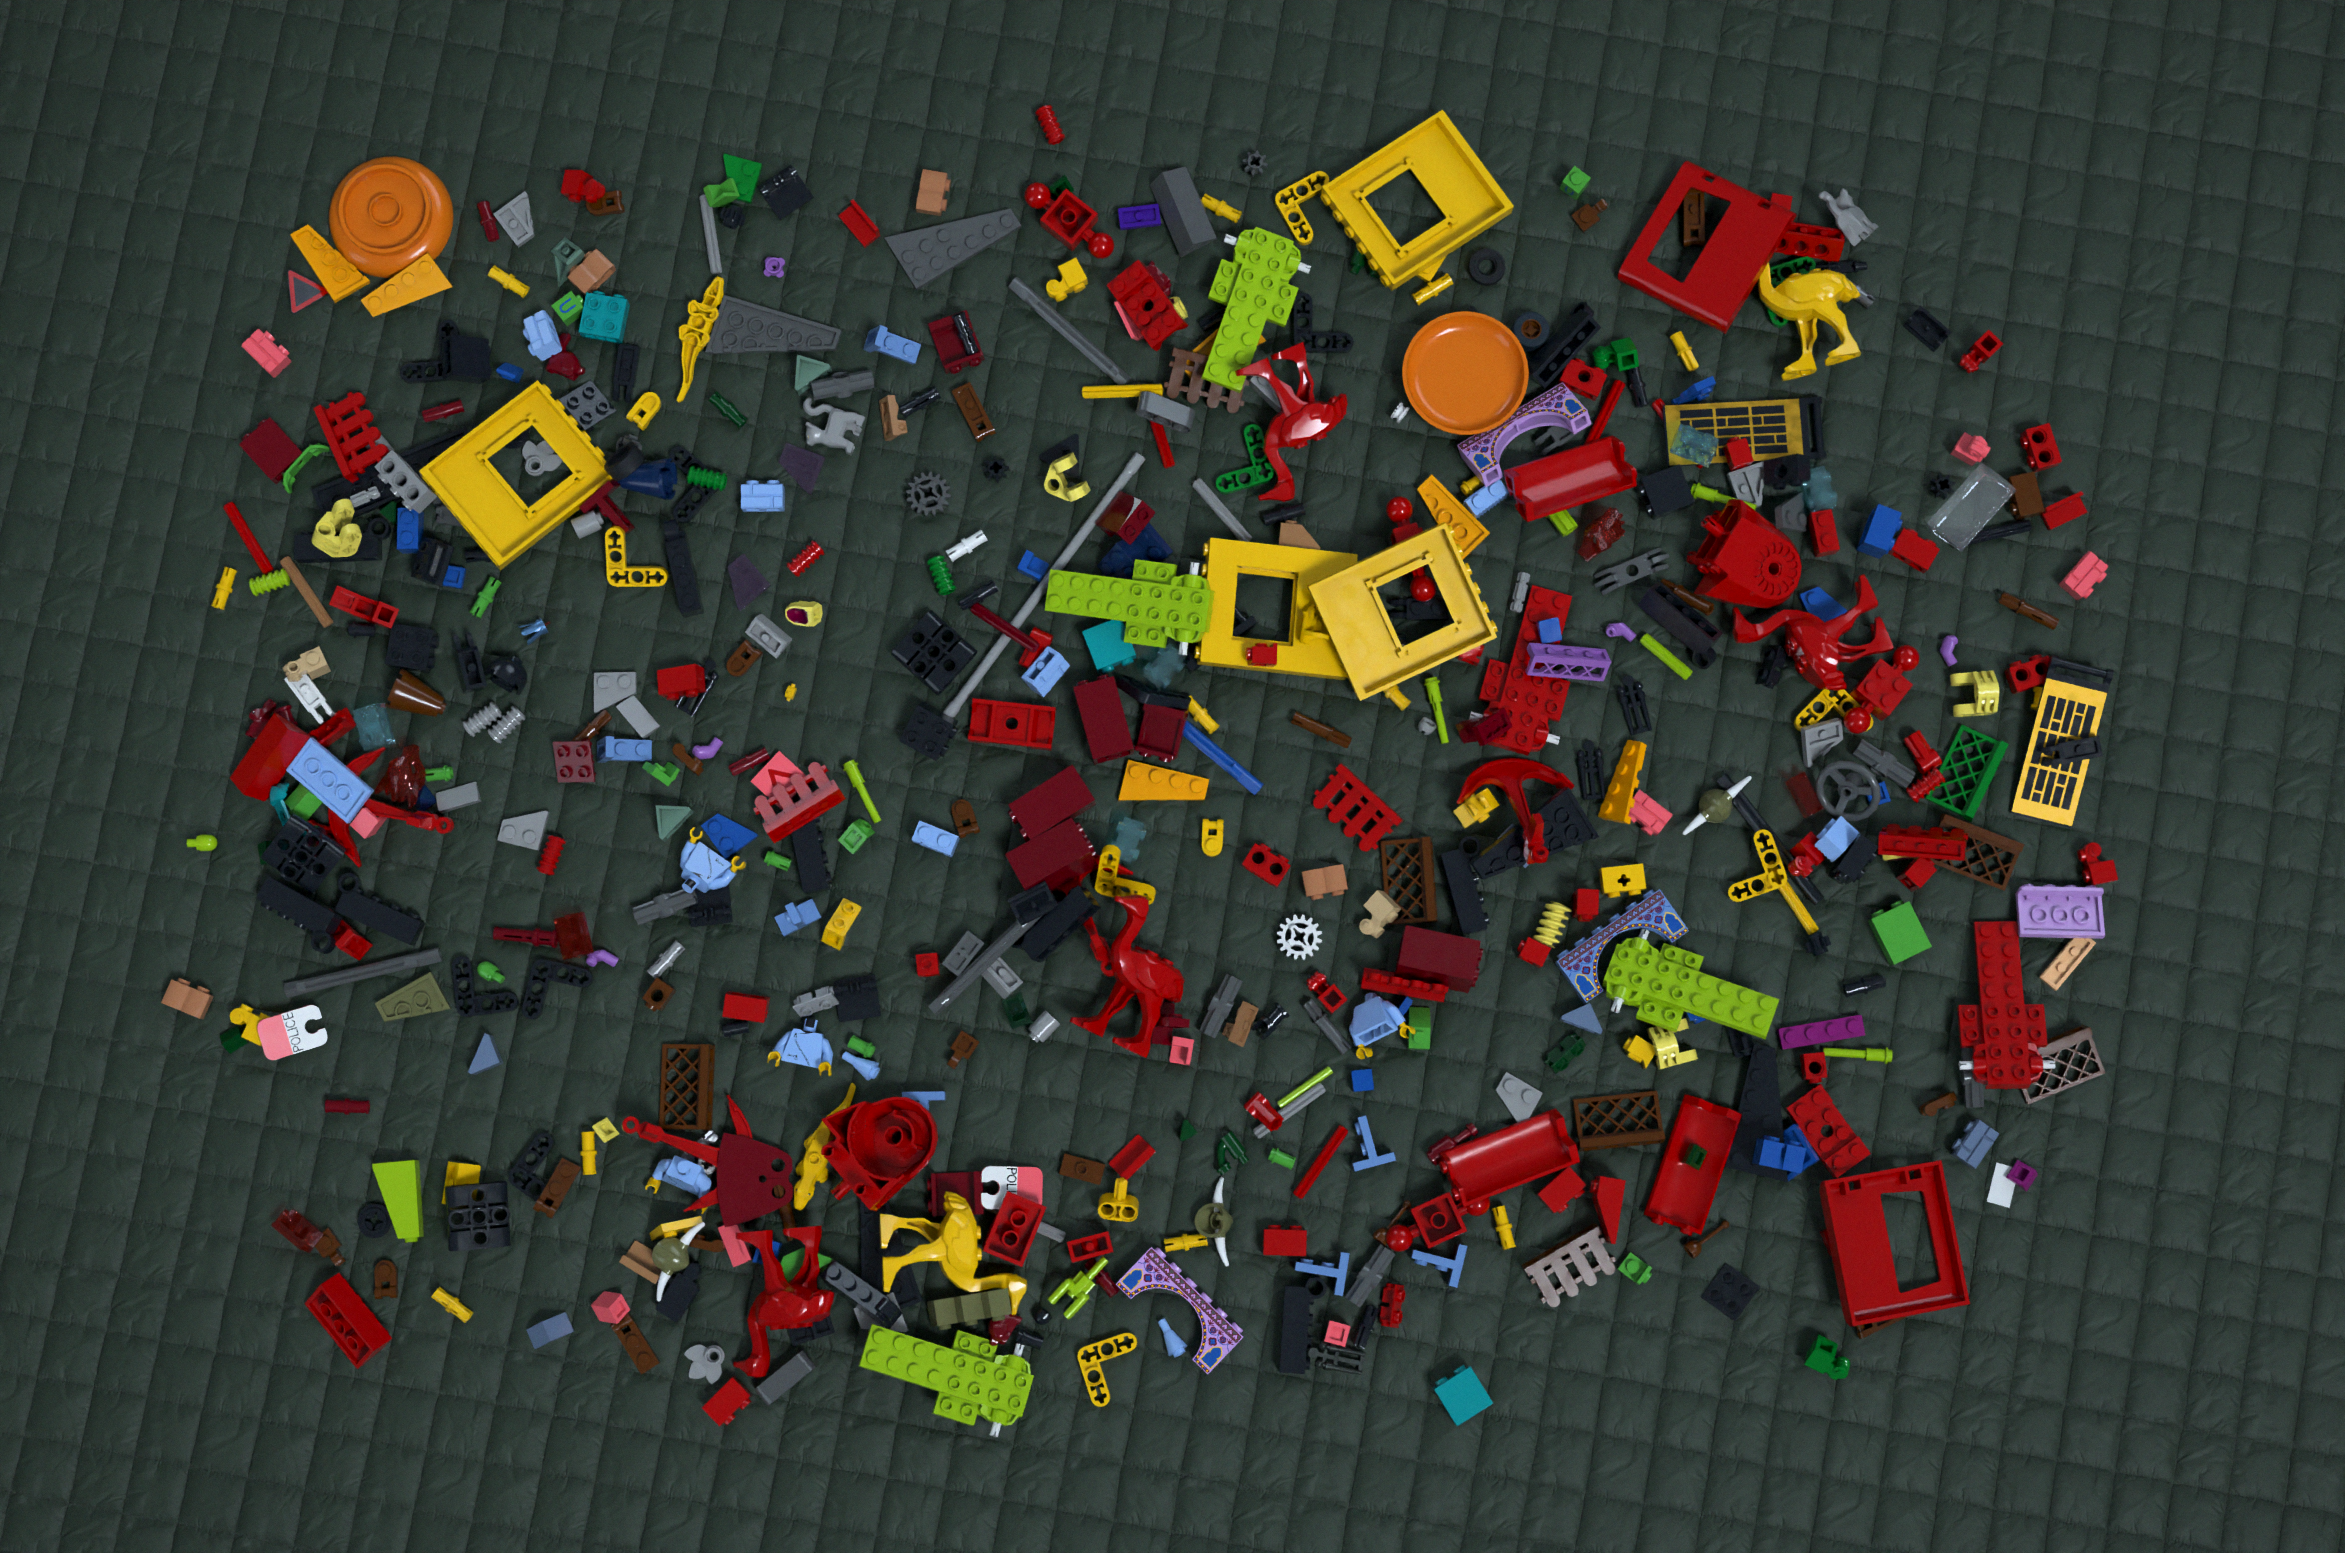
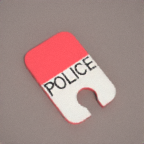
M307 1005L259 1021L257 1031L265 1056L270 1060H277L325 1044L327 1041L325 1027L318 1029L315 1033H308L305 1030V1023L308 1020L322 1018L319 1008L315 1005Z
M987 1166L982 1169L980 1182L993 1180L997 1182L999 1187L998 1192L994 1195L980 1193V1204L985 1209H999L1007 1191L1042 1205L1043 1174L1039 1168Z

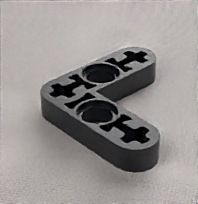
M1307 293L1296 295L1294 300V345L1298 344L1297 342H1300L1301 338H1304L1305 342H1312V338H1315V348H1312V344H1306V353H1348L1351 351L1354 341L1348 333H1313L1312 298ZM1301 298H1304L1305 302H1309V304L1305 305V313H1301V304L1297 303L1301 301ZM1300 318H1306L1309 321V325L1306 328L1298 326L1297 321ZM1332 338H1336L1335 342H1342V339L1345 338L1346 342H1350V344H1347L1346 348H1343L1342 344H1336L1335 348H1332ZM1319 339H1328L1330 345L1327 348L1319 347Z
M445 320L440 323L438 328L440 361L405 364L400 369V376L406 383L418 384L451 381L443 380L439 366L443 369L442 339L448 336L444 330L447 329V326H450L454 329L450 331V335H459V329L453 321ZM428 367L436 368V374L433 377L426 376L425 371ZM409 369H411L415 373L421 372L422 378H420L419 374H412L409 379L405 374L409 373Z
M677 446L671 450V461L686 475H688L689 468L694 464L699 465L701 470L708 469V472H710L709 468L685 448ZM677 452H678L679 454H681L682 452H684V453H683V457H684L687 461H689V462H687L686 466H685V463H684L681 459H678V460L676 461V456H675V454H676ZM700 484L694 485L673 510V515L677 522L682 524L690 522L718 491V488L717 490H714L713 487L710 489L706 488L708 494L705 495L699 489ZM694 493L702 495L700 503L695 504L691 501ZM688 501L695 509L692 511L689 508L686 511L688 516L686 518L683 516L679 518V510L685 511L688 507L685 503Z
M1118 676L1116 686L1141 703L1189 709L1191 698L1186 695L1150 690L1132 677Z
M464 956L454 959L452 972L456 1009L461 1016L476 1017L512 1012L518 1008L519 999L510 992L476 996L472 961ZM463 960L464 963L468 964L464 968V974H469V978L461 977L458 979V975L462 976V970L457 968V965H460ZM462 981L470 983V989L466 993H462L459 989ZM471 995L472 998H467V1003L472 1005V1009H469V1013L466 1014V1011L462 1010V1007L465 1006V999L460 1000V996L467 997ZM508 996L514 1000L510 1008H508V1005L503 1004L499 1005L501 1009L497 1010V997H499V1001H506ZM486 999L493 1001V1008L489 1011H485L482 1007V1003Z
M545 959L537 960L532 966L522 1006L523 1015L531 1020L538 1019L541 1016L550 981L587 988L593 983V974L584 968ZM545 963L548 971L543 972L542 978L546 979V981L534 980L535 976L540 977V971L537 970L538 966H542ZM560 968H566L569 972L568 977L564 980L558 978L557 972ZM573 970H576L574 973L576 975L582 976L583 973H586V976L589 977V980L584 981L583 984H581V980L573 978V983L570 982L573 977ZM537 983L543 986V992L540 995L532 993V987ZM529 998L541 999L540 1003L535 1002L534 1008L538 1009L537 1013H533L530 1016L527 1008L532 1007L533 1001L529 1000Z
M540 1133L535 1137L509 1173L510 1183L535 1202L542 1194L546 1184L534 1176V1173L555 1145L554 1137L548 1133ZM548 1137L549 1139L547 1142L549 1143V1146L542 1147L540 1151L544 1152V1154L541 1156V1154L533 1150V1148L535 1146V1148L538 1149L542 1144L540 1142V1139H545ZM531 1153L537 1156V1163L533 1166L528 1165L526 1162L527 1156ZM523 1172L522 1177L529 1181V1178H532L525 1189L523 1188L526 1185L524 1182H515V1173ZM535 1183H538L542 1188L541 1193L537 1196L533 1195L530 1191L531 1186ZM546 1200L545 1204L549 1205L550 1202Z

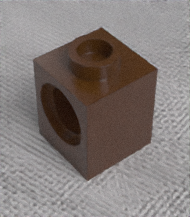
M656 977L642 999L647 1001L645 1006L654 1012L657 1009L663 1011L677 990ZM661 990L663 992V999L655 1002L653 995L656 991Z

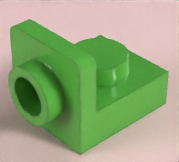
M647 761L642 766L645 771L667 786L676 779L680 771L678 767L670 762H667L664 768L658 763L652 765Z
M860 818L848 827L838 841L854 854L875 831L871 829L872 827L867 821Z
M1631 1252L1627 1254L1617 1270L1637 1285H1640L1642 1282L1645 1284L1652 1275L1650 1272L1652 1267Z

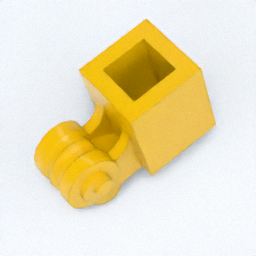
M1077 258L1058 266V272L1062 280L1061 282L1050 280L1046 285V290L1049 297L1060 302L1067 298V293L1073 291L1077 293L1086 288L1085 285L1088 284V280Z
M242 1003L239 1008L232 1010L230 1020L234 1024H246L241 1037L262 1046L257 1031V1024L262 1019L270 1016L264 1013L256 1015L252 1013V1007Z

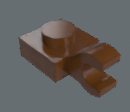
M1604 198L1592 208L1587 203L1573 213L1571 218L1584 233L1600 221L1597 215L1606 210L1608 204Z
M961 1031L950 1047L955 1053L947 1063L948 1066L955 1070L962 1057L969 1060L980 1042L964 1031Z
M327 1228L311 1241L323 1258L330 1256L335 1266H340L346 1261L338 1251L342 1244L331 1228Z

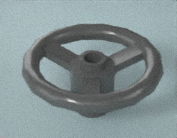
M1837 761L1828 764L1819 773L1815 783L1816 796L1821 806L1836 818L1842 816L1846 821H1859L1868 818L1877 810L1881 799L1880 785L1875 776L1866 767L1853 761ZM1850 769L1858 773H1849L1844 777L1838 770ZM1828 775L1839 784L1838 793L1841 797L1836 808L1828 801L1824 794V782ZM1862 776L1867 779L1870 786L1864 785ZM1858 794L1872 795L1870 805L1863 811L1857 813L1844 812L1848 801L1854 800Z

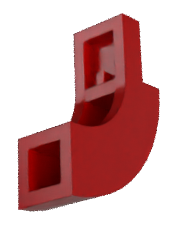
M338 585L335 587L328 604L347 612V614L390 629L399 609L361 596Z

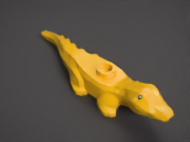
M715 277L711 285L706 289L702 303H698L696 300L689 302L688 313L690 316L688 322L679 327V338L683 345V383L677 397V402L684 400L690 388L696 358L710 341L709 334L715 320L719 316L716 307L721 304L724 296V279L721 277Z
M854 1083L850 1084L844 1101L828 1116L850 1106L856 1089ZM823 1121L817 1130L805 1140L804 1147L806 1148L804 1159L796 1167V1173L798 1176L801 1175V1179L794 1187V1207L800 1211L805 1208L808 1201L813 1197L816 1181L824 1183L828 1179V1160L821 1154L823 1146L834 1139V1134Z

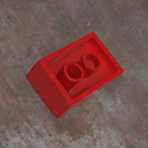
M1595 1176V1180H1591L1589 1192L1593 1193V1203L1606 1243L1616 1244L1626 1180Z
M1007 1191L989 1228L981 1251L1022 1267L1047 1207Z

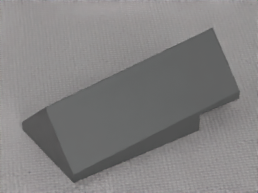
M1187 167L1162 172L1150 184V187L1159 204L1179 255L1183 257L1216 240L1217 236Z

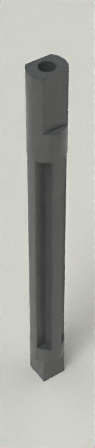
M1018 276L1012 280L1008 287L1114 382L1118 385L1128 384L1131 377Z
M1042 916L1023 926L1020 925L1018 920L1012 924L928 1006L935 1015H938L947 1008Z
M439 947L385 961L284 983V992L287 998L341 984L442 962V953Z

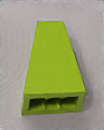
M419 1160L372 1164L398 1239H405V1243L418 1242V1237H424Z

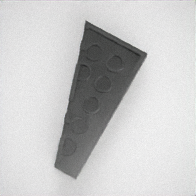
M1010 208L885 237V241L916 290H919L1022 227Z
M724 295L718 311L719 316L715 320L705 353L740 354L836 351L842 330Z

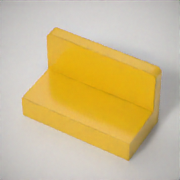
M448 1161L442 1204H446L445 1186L479 1183L481 1166ZM478 1189L472 1192L473 1200H476Z

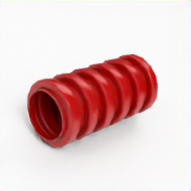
M1045 105L1037 109L1035 114L1039 116L1038 121L1041 122L1040 126L1043 127V132L1046 133V139H1049L1048 144L1055 145L1063 141L1065 135L1062 134V128H1059L1060 123L1057 122V117H1054L1053 107Z
M813 540L810 546L806 545V549L801 550L802 553L800 555L796 554L797 557L791 559V563H786L787 567L796 577H800V573L805 572L804 569H809V565L815 563L814 560H819V556L825 554L823 549Z
M1933 767V771H1928L1927 775H1923L1921 780H1916V784L1912 783V787L1906 788V792L1914 802L1918 803L1920 798H1925V794L1929 795V791H1934L1936 786H1941V782H1946L1944 776L1937 768Z
M553 835L548 836L549 841L545 843L547 847L543 849L544 854H541L542 860H539L540 866L536 868L539 872L550 876L555 874L553 870L557 868L556 863H559L558 857H561L560 851H563L564 848L562 846L566 844L564 839Z

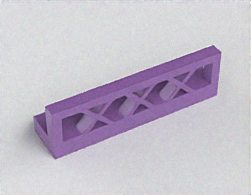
M1529 643L1526 650L1530 660L1525 672L1530 676L1604 681L1611 660L1606 649ZM1536 662L1545 664L1540 669H1534ZM1558 664L1565 666L1558 671L1552 670ZM1576 666H1583V669L1578 672L1571 671ZM1597 667L1601 668L1599 674H1593L1590 672L1591 670Z

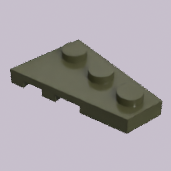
M432 972L375 1003L384 1022L452 1009Z

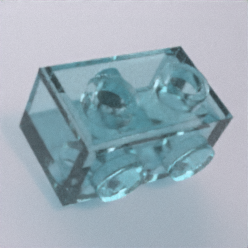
M1680 424L1672 440L1670 453L1709 467L1715 455L1719 439L1715 438L1712 434L1700 432L1692 426Z
M1825 466L1810 469L1811 481L1803 482L1801 486L1807 496L1806 503L1808 509H1811V512L1833 509L1837 505L1838 497L1836 491L1832 490L1830 482H1832L1830 472L1826 471Z
M1169 643L1166 648L1159 649L1156 653L1158 657L1153 663L1149 661L1142 671L1145 672L1143 679L1157 691H1160L1162 688L1166 689L1172 682L1171 677L1175 672L1179 673L1185 667L1186 656L1178 654L1179 651Z
M374 703L353 710L354 721L360 736L359 742L364 751L377 750L396 743L385 703Z
M1124 817L1123 821L1119 820L1115 831L1119 833L1117 840H1112L1111 845L1117 846L1121 851L1119 862L1131 865L1133 860L1137 861L1140 849H1137L1139 841H1144L1147 832L1144 829V823Z

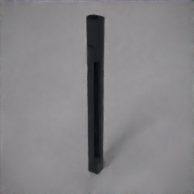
M1727 773L1717 780L1724 791L1736 784ZM1741 790L1733 798L1732 803L1755 832L1762 829L1771 832L1785 870L1810 901L1816 905L1824 896L1809 876L1804 878L1802 875L1794 876L1789 872L1788 864L1795 858ZM1760 833V838L1769 849H1774L1772 844L1770 846L1767 844L1769 836Z

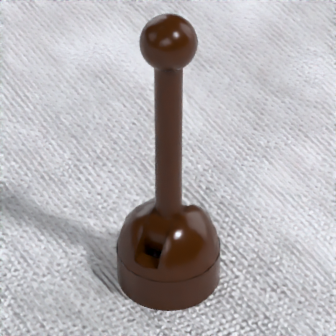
M1409 1200L1404 1201L1402 1209L1386 1228L1377 1229L1372 1237L1383 1246H1386L1387 1231L1397 1222L1405 1210L1412 1206Z
M1726 1220L1722 1221L1718 1228L1700 1241L1690 1240L1685 1243L1683 1247L1692 1259L1696 1258L1701 1253L1702 1244L1723 1228L1727 1229L1729 1222Z

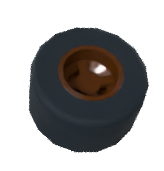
M1531 311L1522 313L1517 317L1512 327V332L1521 343L1524 351L1529 352L1536 351L1544 346L1550 330L1545 317Z

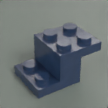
M1148 522L1132 544H1128L1124 540L1117 542L1097 567L1106 577L1132 580L1135 559L1163 563L1173 550Z

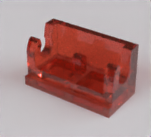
M1805 771L1786 781L1804 818L1824 809Z
M584 912L568 914L554 919L563 960L580 958L594 953Z
M285 1209L276 1221L271 1224L273 1228L298 1249L308 1253L312 1251L324 1235L294 1209L290 1212Z

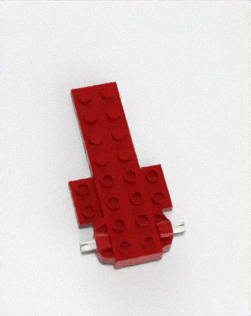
M1532 585L1511 663L1507 664L1493 659L1489 660L1478 699L1488 702L1489 706L1483 715L1471 711L1469 720L1487 717L1498 709L1505 708L1513 727L1489 742L1488 745L1527 756L1530 752H1539L1546 742L1558 745L1560 736L1549 734L1548 720L1560 721L1570 681L1555 677L1527 675L1525 671L1530 656L1526 649L1529 643L1541 644L1536 626L1539 621L1558 617L1562 635L1572 596ZM1556 641V642H1552V643H1548V644H1551V645H1559V644H1560V641ZM1536 662L1534 669H1540L1545 664Z
M2017 921L1974 922L1980 1005H1958L1957 1007L1960 1048H1972L1973 1050L1971 1061H1959V1070H1971L1974 1081L1984 1084L1985 1089H2028L2031 1083L2039 1080L2043 1069H2055V1060H2043L2037 1050V1047H2047L2048 1045L2044 1004H2024Z

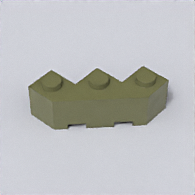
M1008 1288L927 1301L931 1327L938 1326L939 1330L949 1329L953 1323L965 1322V1326L978 1324V1319L992 1318V1321L1005 1320V1315L1012 1314Z

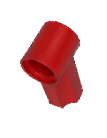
M1034 627L1030 637L1036 640L1040 646L1035 653L1025 649L1018 664L1028 669L1044 649L1050 646L1053 635Z
M1920 730L1903 739L1915 758L1914 763L1921 774L1925 775L1928 771L1933 770V767L1936 768L1942 764L1940 756L1933 748H1930Z
M1259 1091L1243 1105L1255 1119H1258L1271 1132L1278 1130L1282 1126L1284 1119L1270 1106L1269 1101Z

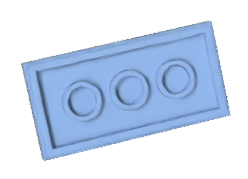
M309 738L286 769L289 774L346 823H350L374 792L368 784L314 738Z

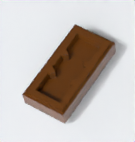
M1064 1154L1059 1174L1100 1185L1106 1164Z

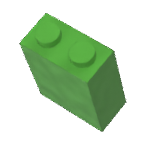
M1902 900L1890 905L1891 910L1884 913L1883 909L1871 914L1873 918L1868 920L1890 966L1932 947L1909 901L1903 904Z

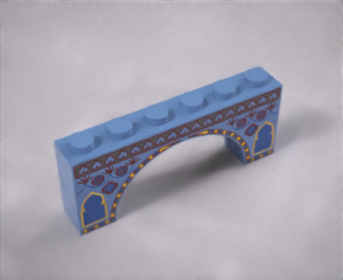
M1652 889L1643 895L1644 900L1641 903L1637 904L1635 901L1625 908L1627 912L1622 916L1617 913L1608 920L1610 924L1605 928L1602 925L1591 932L1593 936L1588 940L1583 937L1574 943L1576 948L1569 952L1566 949L1557 955L1559 960L1555 962L1556 966L1583 1004L1603 991L1597 977V964L1603 948L1614 936L1628 930L1647 929L1657 933L1671 944L1689 931L1660 889L1656 892Z

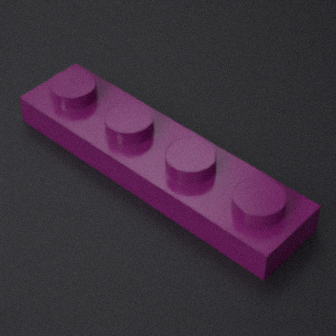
M1862 1015L1777 1029L1781 1050L1865 1036Z

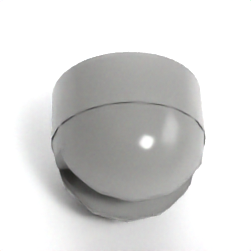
M1423 717L1418 724L1419 732L1423 730L1424 735H1430L1437 727L1427 717Z

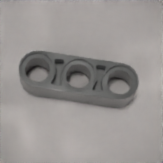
M1148 391L1140 393L1135 411L1142 418L1181 433L1191 432L1196 414L1195 410Z
M802 1350L754 1390L764 1403L769 1406L816 1368V1366Z

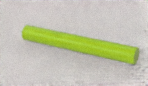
M1327 1066L1277 1101V1104L1281 1109L1331 1075L1333 1071Z

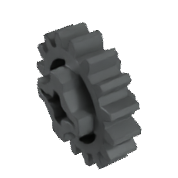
M922 472L920 479L914 476L915 483L909 482L908 485L911 490H906V494L911 497L907 498V502L913 503L911 509L915 510L917 508L918 515L924 512L927 518L929 513L936 517V511L944 512L943 505L949 506L946 499H951V495L947 493L951 489L950 486H945L947 484L946 479L940 481V474L933 477L932 472H929V475L925 477V474ZM938 486L942 489V496L937 493ZM930 491H932L933 497L928 496V498H926L925 492L929 493ZM915 493L921 496L919 504L915 499ZM937 504L936 506L928 507L929 505Z

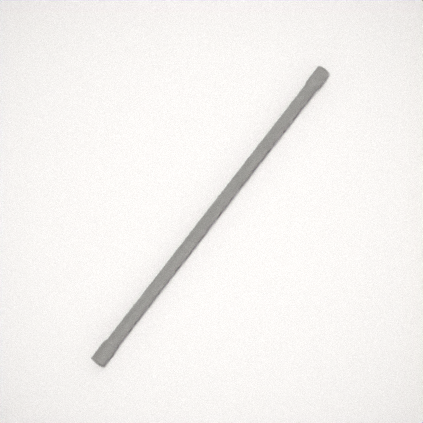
M1135 452L1126 464L1123 472L1051 569L1061 571L1064 569L1095 527V522L1146 460L1142 455ZM1050 570L1010 624L1017 629L1021 627L1046 593ZM1002 633L953 701L945 708L944 714L952 718L957 715L963 703L1011 638Z

